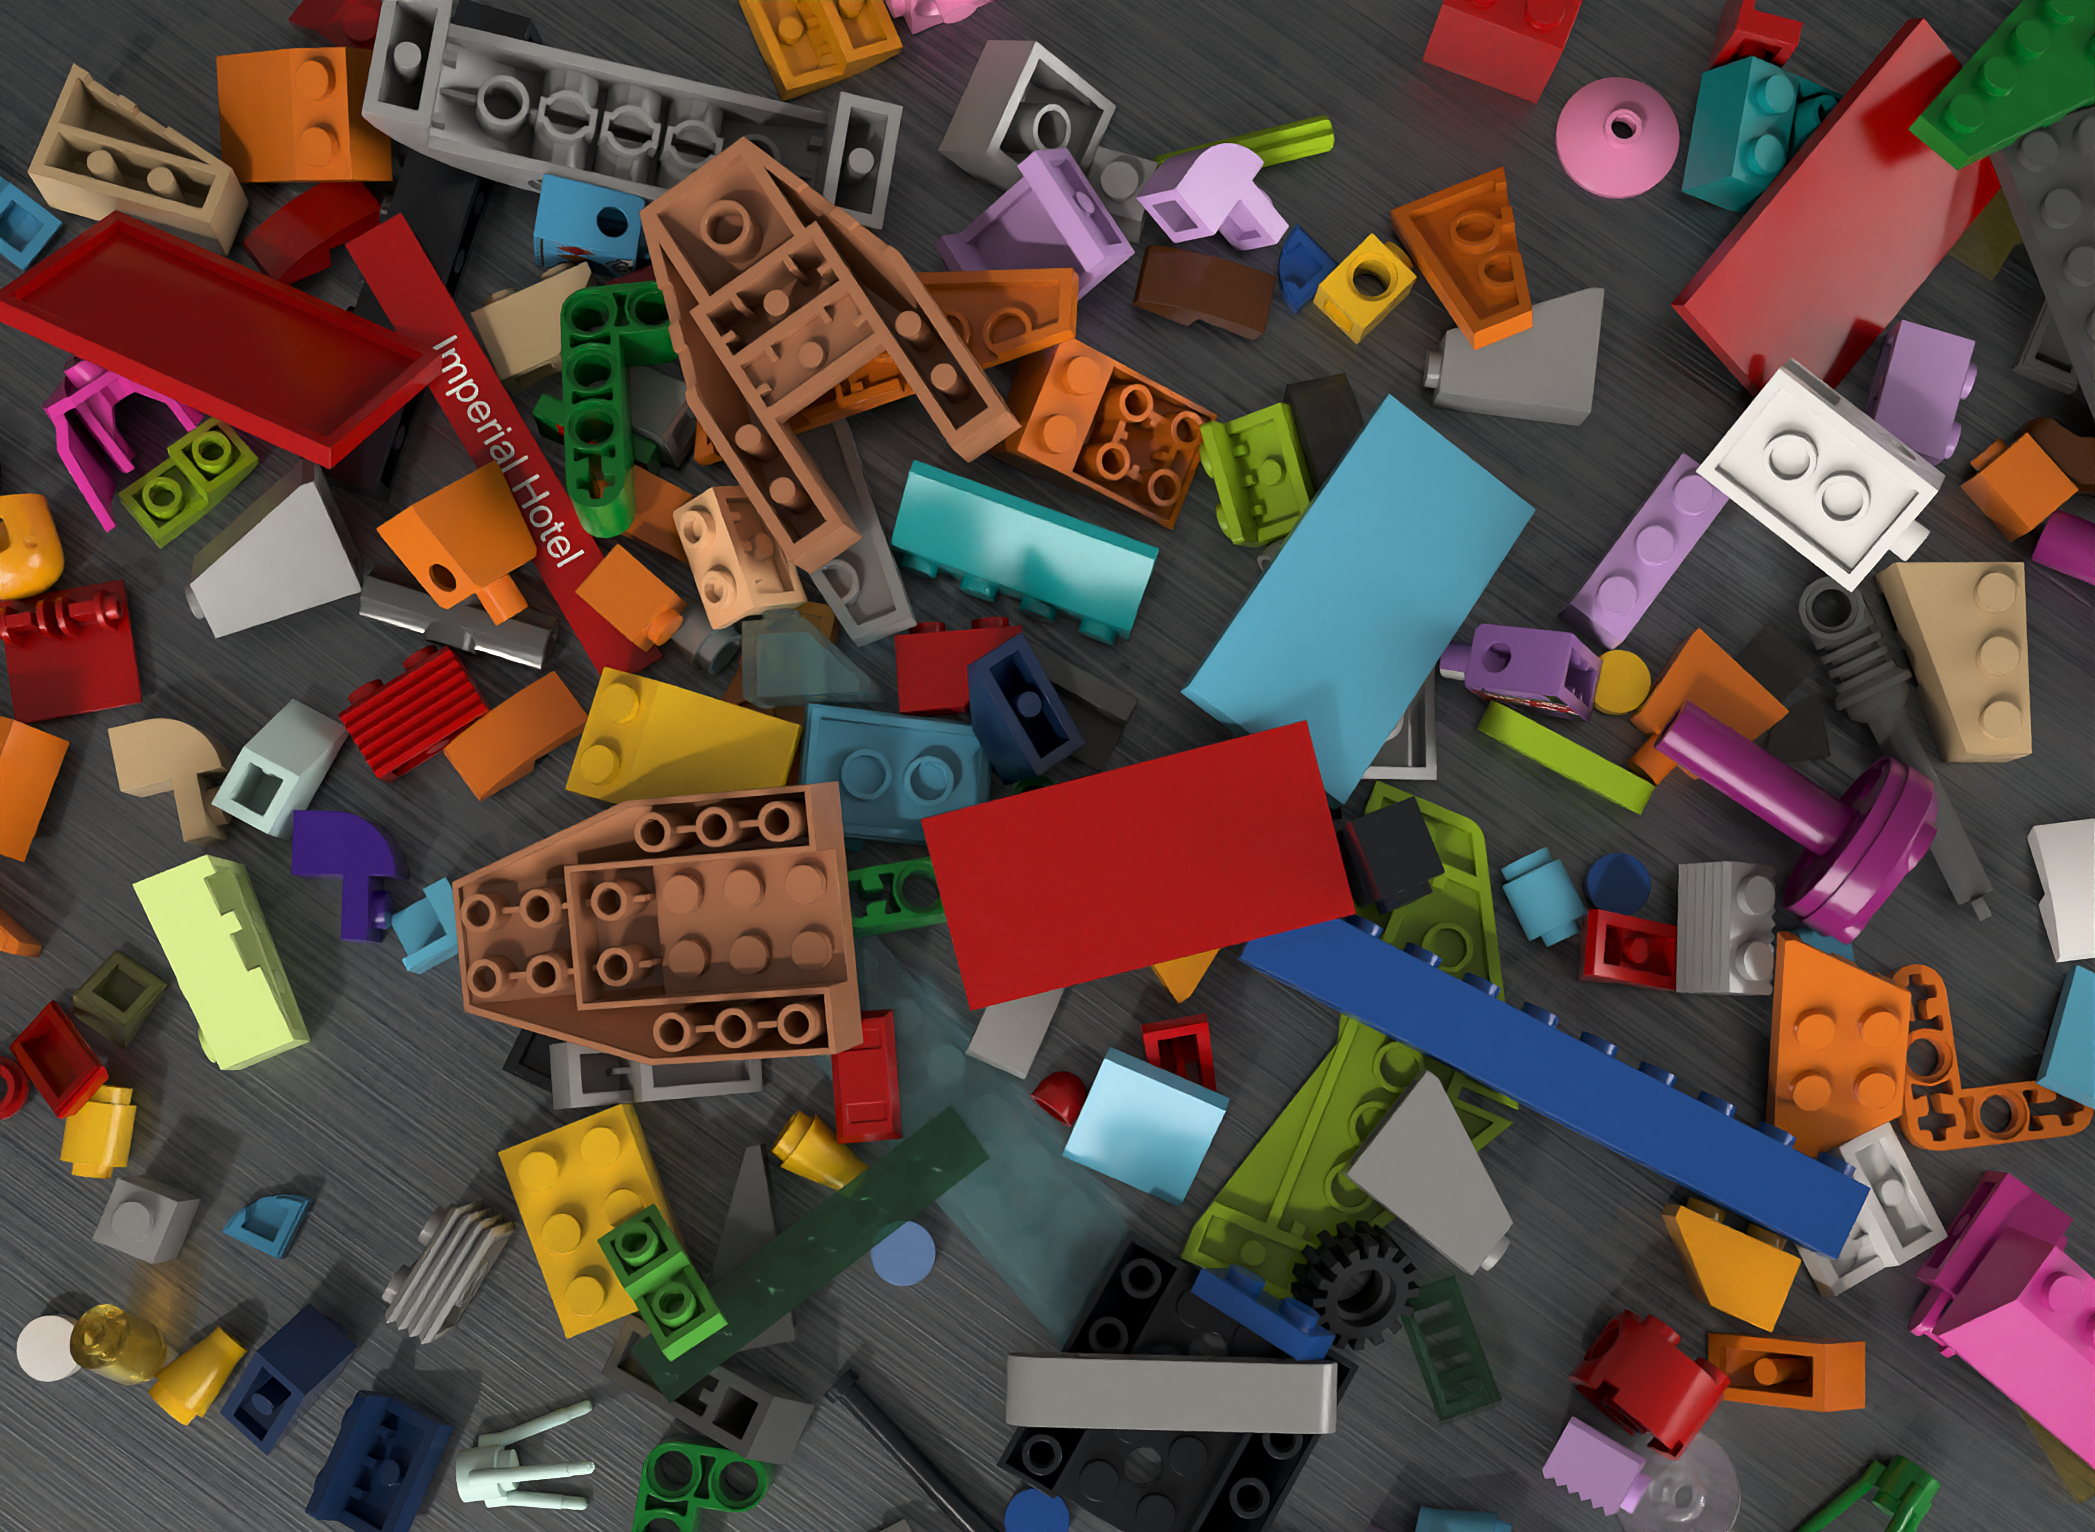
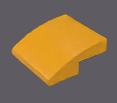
M738 0L782 102L825 88L861 73L901 53L903 49L901 40L883 0Z

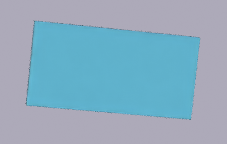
M1388 394L1378 402L1180 692L1238 737L1306 719L1328 805L1332 809L1343 806L1536 509L1392 395Z

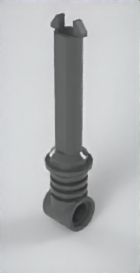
M1831 576L1815 580L1807 586L1800 597L1799 614L1816 650L1824 647L1827 655L1820 658L1823 665L1832 662L1834 669L1827 672L1830 679L1839 676L1842 682L1834 686L1838 693L1834 703L1837 711L1846 709L1850 719L1863 724L1868 722L1884 756H1890L1899 763H1907L1933 780L1935 791L1938 793V814L1934 823L1938 829L1930 849L1958 905L1970 901L1980 921L1991 917V911L1983 895L1994 889L1902 707L1906 705L1911 692L1905 681L1912 677L1910 670L1898 666L1895 659L1886 662L1884 654L1890 652L1887 644L1879 647L1876 640L1882 638L1883 635L1880 630L1872 633L1869 626L1876 623L1857 587L1851 593ZM1830 589L1840 590L1845 593L1852 605L1851 614L1847 621L1835 627L1821 624L1815 618L1813 612V605L1817 596L1823 591Z

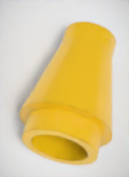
M799 1109L784 1125L769 1150V1153L781 1160L778 1167L836 1190L846 1198L850 1197L869 1169V1165L860 1160L846 1144H837V1135L816 1113L809 1117Z
M218 1325L209 1336L154 1375L158 1380L147 1392L169 1415L187 1426L196 1415L204 1418L234 1367L248 1350L231 1333Z

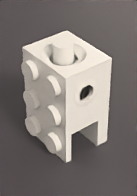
M1792 357L1784 367L1781 366L1696 470L1703 478L1851 593L1888 549L1906 562L1930 534V531L1917 522L1915 518L1937 494L1946 476Z

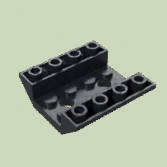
M1131 1232L1127 1233L1060 1351L1067 1353L1189 1356V1347L1192 1340L1199 1334L1210 1332L1219 1335L1226 1345L1225 1356L1293 1358L1190 1292L1200 1270ZM1329 1348L1325 1358L1322 1360L1338 1362V1406L1359 1366ZM1018 1426L996 1466L1052 1499H1055L1057 1494L1121 1532H1268L1322 1434ZM1137 1448H1150L1161 1458L1162 1469L1160 1474L1149 1483L1140 1484L1132 1481L1124 1471L1126 1457Z

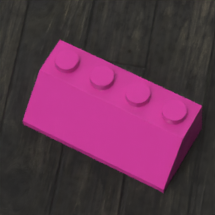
M2007 1226L1931 1333L2095 1470V1279L2056 1245Z

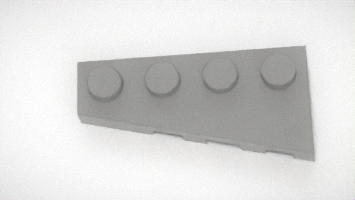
M847 418L797 434L796 436L863 536L861 540L812 574L808 573L858 648L918 625Z

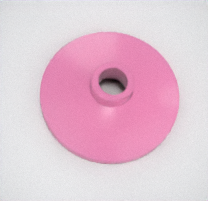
M1623 77L1599 79L1575 92L1562 109L1555 130L1556 152L1562 167L1569 177L1586 191L1597 196L1612 199L1635 197L1659 184L1675 162L1680 141L1679 127L1675 114L1663 96L1645 83ZM1615 122L1627 124L1632 130V136L1627 139L1617 137L1613 133L1611 125Z

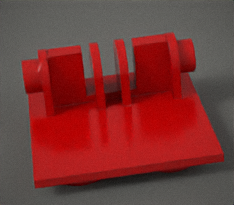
M120 579L43 593L19 600L0 601V640L4 642L16 721L30 724L143 703L125 580Z

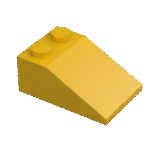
M604 667L565 790L613 807L623 801L786 786L804 727L661 681Z

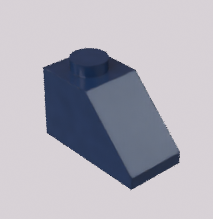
M1022 632L1015 634L967 665L972 731L1004 785L1038 777L1086 745Z
M309 1303L255 1352L221 1409L220 1414L268 1456L339 1377L358 1346L347 1337L339 1323L329 1317H324Z

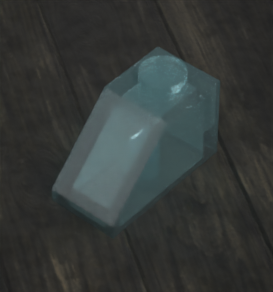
M772 609L762 613V620L742 621L743 699L762 709L805 706L808 703L835 705L884 702V688L822 630L805 617L801 618L800 611Z

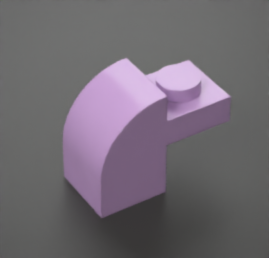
M1222 143L1170 157L1156 169L1136 197L1174 243L1212 236L1219 230L1235 251L1239 252L1275 245L1289 227L1273 207L1270 197L1252 181L1263 166V160L1250 149L1233 143Z

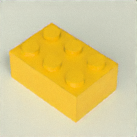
M633 1103L616 1105L498 1152L567 1339L639 1311L633 1299L621 1285L597 1240L653 1203L656 1205L692 1262Z

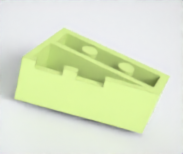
M206 854L132 884L176 975L179 987L200 1025L198 1028L199 1040L206 1056L212 1063L217 1062L221 1070H241L311 1041L244 864Z

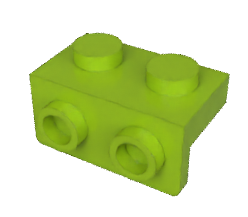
M1280 402L1226 423L1211 420L1201 424L1200 430L1204 442L1199 446L1200 458L1207 474L1215 480L1221 501L1216 505V514L1223 533L1228 538H1231L1234 545L1258 548L1286 537L1315 496L1290 405Z

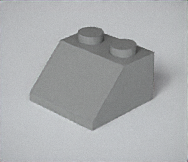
M988 40L938 151L979 182L1005 193L1023 177L1017 166L1035 150L1067 148L1086 176L1096 148L1100 145L1116 105L1037 41Z

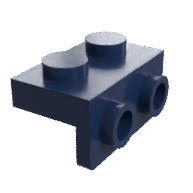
M360 1390L356 1394L353 1403L346 1410L342 1418L341 1430L327 1462L316 1477L314 1491L305 1510L306 1514L316 1520L338 1521L355 1532H409L455 1426L398 1394Z

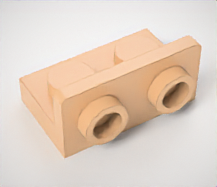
M741 485L711 487L673 512V519L713 629L727 628L749 615L792 611L808 602L795 565L789 561Z

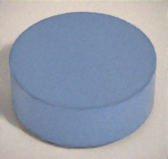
M900 1219L885 1225L876 1234L871 1246V1261L875 1271L882 1279L897 1286L913 1285L924 1279L931 1271L936 1259V1244L932 1234L925 1226L913 1220Z

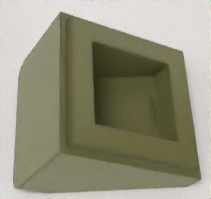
M115 950L73 994V1013L79 1020L124 1049L134 1039L168 989V984L118 950Z

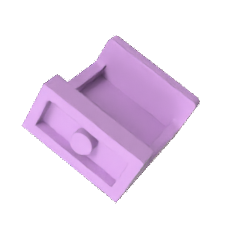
M1068 149L1035 150L1017 166L1023 177L963 231L957 234L943 235L934 243V246L943 259L945 271L1074 268L1079 276V301L1132 256L1135 251Z

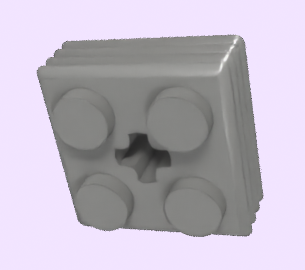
M480 1201L461 1206L451 1203L446 1210L439 1206L428 1219L418 1237V1241L426 1246L420 1258L410 1267L403 1264L393 1276L382 1295V1299L391 1304L385 1313L386 1323L396 1321L398 1330L408 1328L409 1337L419 1335L421 1344L432 1342L453 1331L515 1230L513 1221L504 1223L502 1214L493 1216L491 1207L482 1209Z

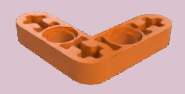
M1919 964L1903 965L1892 969L1886 975V977L1903 984L1905 987L1909 986V975H1912L1914 985H1925L1927 998L1918 1000L1916 1004L1918 1020L1932 1019L1934 1029L1918 1028L1909 1030L1907 1050L1915 1040L1925 1039L1936 1047L1939 1055L1935 1070L1926 1076L1914 1073L1906 1060L1902 1115L1898 1117V1123L1903 1137L1911 1145L1923 1150L1946 1151L2070 1136L2081 1132L2089 1125L2094 1115V1109L2072 1100L2073 1110L2063 1113V1124H2061L2059 1115L2039 1114L2030 1116L2028 1103L2052 1102L2056 1100L2057 1096L2056 1092L2036 1084V1079L1961 1088L1948 997L1943 979L1934 969ZM1912 1003L1910 1006L1909 1022L1915 1021ZM1942 1083L1943 1093H1930L1931 1107L1934 1113L1945 1114L1946 1126L1936 1128V1139L1934 1140L1931 1131L1920 1130L1918 1125V1117H1924L1929 1112L1927 1095L1913 1096L1911 1085L1934 1086ZM2027 1090L2026 1099L2023 1095V1091ZM1994 1095L2004 1098L2012 1111V1118L2008 1127L1998 1133L1988 1130L1980 1118V1108L1983 1102ZM2031 1122L2033 1128L2028 1130L2029 1123Z

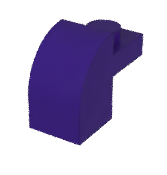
M294 810L291 875L313 880H343L341 940L353 943H382V929L390 928L393 915L392 895L390 891H384V880H409L408 863L401 846L386 829L354 814L342 811Z

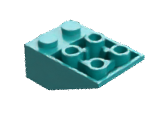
M1755 56L1703 72L1681 191L1724 209L1747 213L1844 95Z

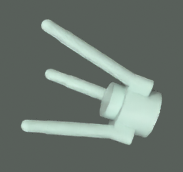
M584 1400L505 1431L479 1435L478 1447L461 1449L457 1455L456 1481L462 1501L474 1502L485 1500L487 1508L514 1505L585 1510L589 1505L588 1499L585 1497L516 1491L515 1489H518L520 1481L591 1474L595 1469L592 1461H568L519 1466L516 1451L514 1449L505 1450V1446L592 1411L593 1403L589 1400Z

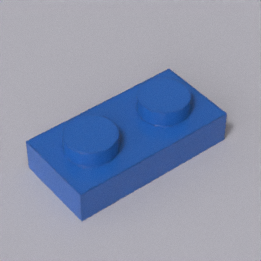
M1231 1263L1229 1268L1201 1269L1190 1292L1298 1361L1325 1358L1336 1335L1317 1324L1320 1315L1314 1309L1290 1297H1284L1283 1301H1280L1263 1290L1266 1281L1261 1276L1241 1265Z

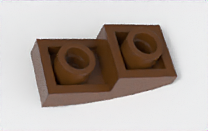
M1149 245L1144 251L1133 305L1185 326H1189L1200 319L1250 340H1255L1265 333L1276 276L1203 253L1173 247Z

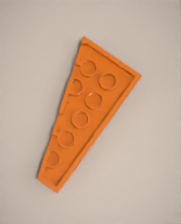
M1074 268L915 272L983 370L1076 338L1079 276ZM885 350L786 421L797 435L915 394V392L887 350ZM697 419L694 461L700 466L705 467L724 460Z

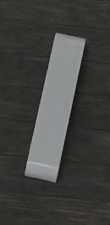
M1013 1352L1007 1354L1006 1423L1026 1427L1294 1434L1334 1433L1337 1431L1338 1362L1322 1359L1298 1361L1295 1358Z

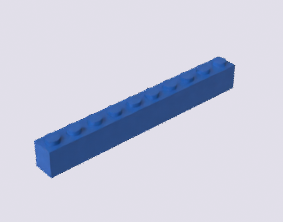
M1356 914L1347 916L1345 921L1338 918L1244 942L1236 960L1818 1256L1834 1260L1838 1259L1870 1192V1187L1852 1179L1856 1168L1849 1163L1822 1151H1819L1816 1158L1813 1159L1792 1148L1797 1139L1796 1137L1769 1123L1759 1121L1756 1130L1733 1118L1737 1108L1725 1100L1704 1091H1700L1697 1099H1694L1674 1089L1678 1078L1673 1074L1645 1061H1641L1637 1070L1615 1059L1619 1048L1612 1043L1585 1031L1582 1032L1578 1040L1556 1029L1560 1018L1551 1012L1524 1001L1519 1010L1497 999L1501 990L1500 987L1470 972H1465L1462 980L1438 969L1442 958L1410 942L1406 943L1402 951L1380 940L1384 931L1383 928Z

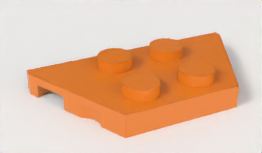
M1788 931L1777 932L1765 1122L1796 1137L1793 1149L1811 1158H1815L1819 1151H1830L1902 1115L1911 993L1903 984L1877 972L1870 973L1859 968L1855 962L1836 953L1828 954L1815 948Z

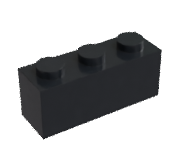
M1414 796L1351 820L1336 833L1349 887L1359 910L1375 904L1380 916L1413 903L1433 893L1429 881L1445 873Z

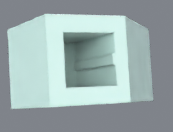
M292 699L242 748L211 804L266 834L289 841L293 834L294 810L307 809L349 732L344 725Z

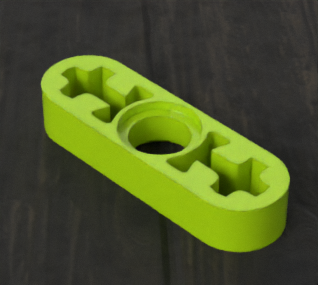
M1493 700L1490 701L1476 727L1477 730L1640 816L1656 789L1654 785Z

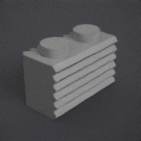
M1736 861L1679 864L1676 993L1743 996L1770 995L1774 991L1770 981L1775 977L1772 973L1775 964L1773 956L1775 949L1771 944L1775 935L1771 929L1776 923L1771 916L1776 912L1773 907L1776 899L1774 889L1776 883L1772 877L1777 872L1772 865Z

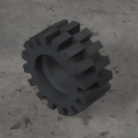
M1356 1220L1355 1228L1353 1229L1347 1221L1336 1224V1236L1332 1237L1326 1229L1316 1235L1322 1243L1316 1250L1307 1243L1300 1253L1308 1262L1307 1264L1295 1262L1292 1273L1298 1281L1291 1282L1290 1285L1293 1296L1320 1315L1317 1324L1336 1335L1332 1343L1333 1346L1344 1350L1348 1343L1356 1351L1364 1350L1365 1338H1368L1374 1346L1385 1342L1381 1331L1388 1327L1395 1335L1402 1328L1396 1318L1399 1314L1410 1318L1415 1307L1407 1298H1419L1420 1287L1414 1280L1420 1277L1417 1268L1411 1263L1412 1259L1383 1228L1376 1224L1372 1228L1367 1221ZM1373 1269L1368 1283L1359 1293L1351 1298L1337 1301L1341 1289L1349 1279L1362 1271Z

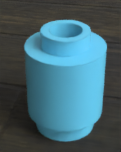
M1547 847L1500 869L1507 882L1502 888L1529 941L1541 936L1546 947H1549L1582 931L1576 919L1585 915L1587 911L1561 859L1559 858L1554 861Z

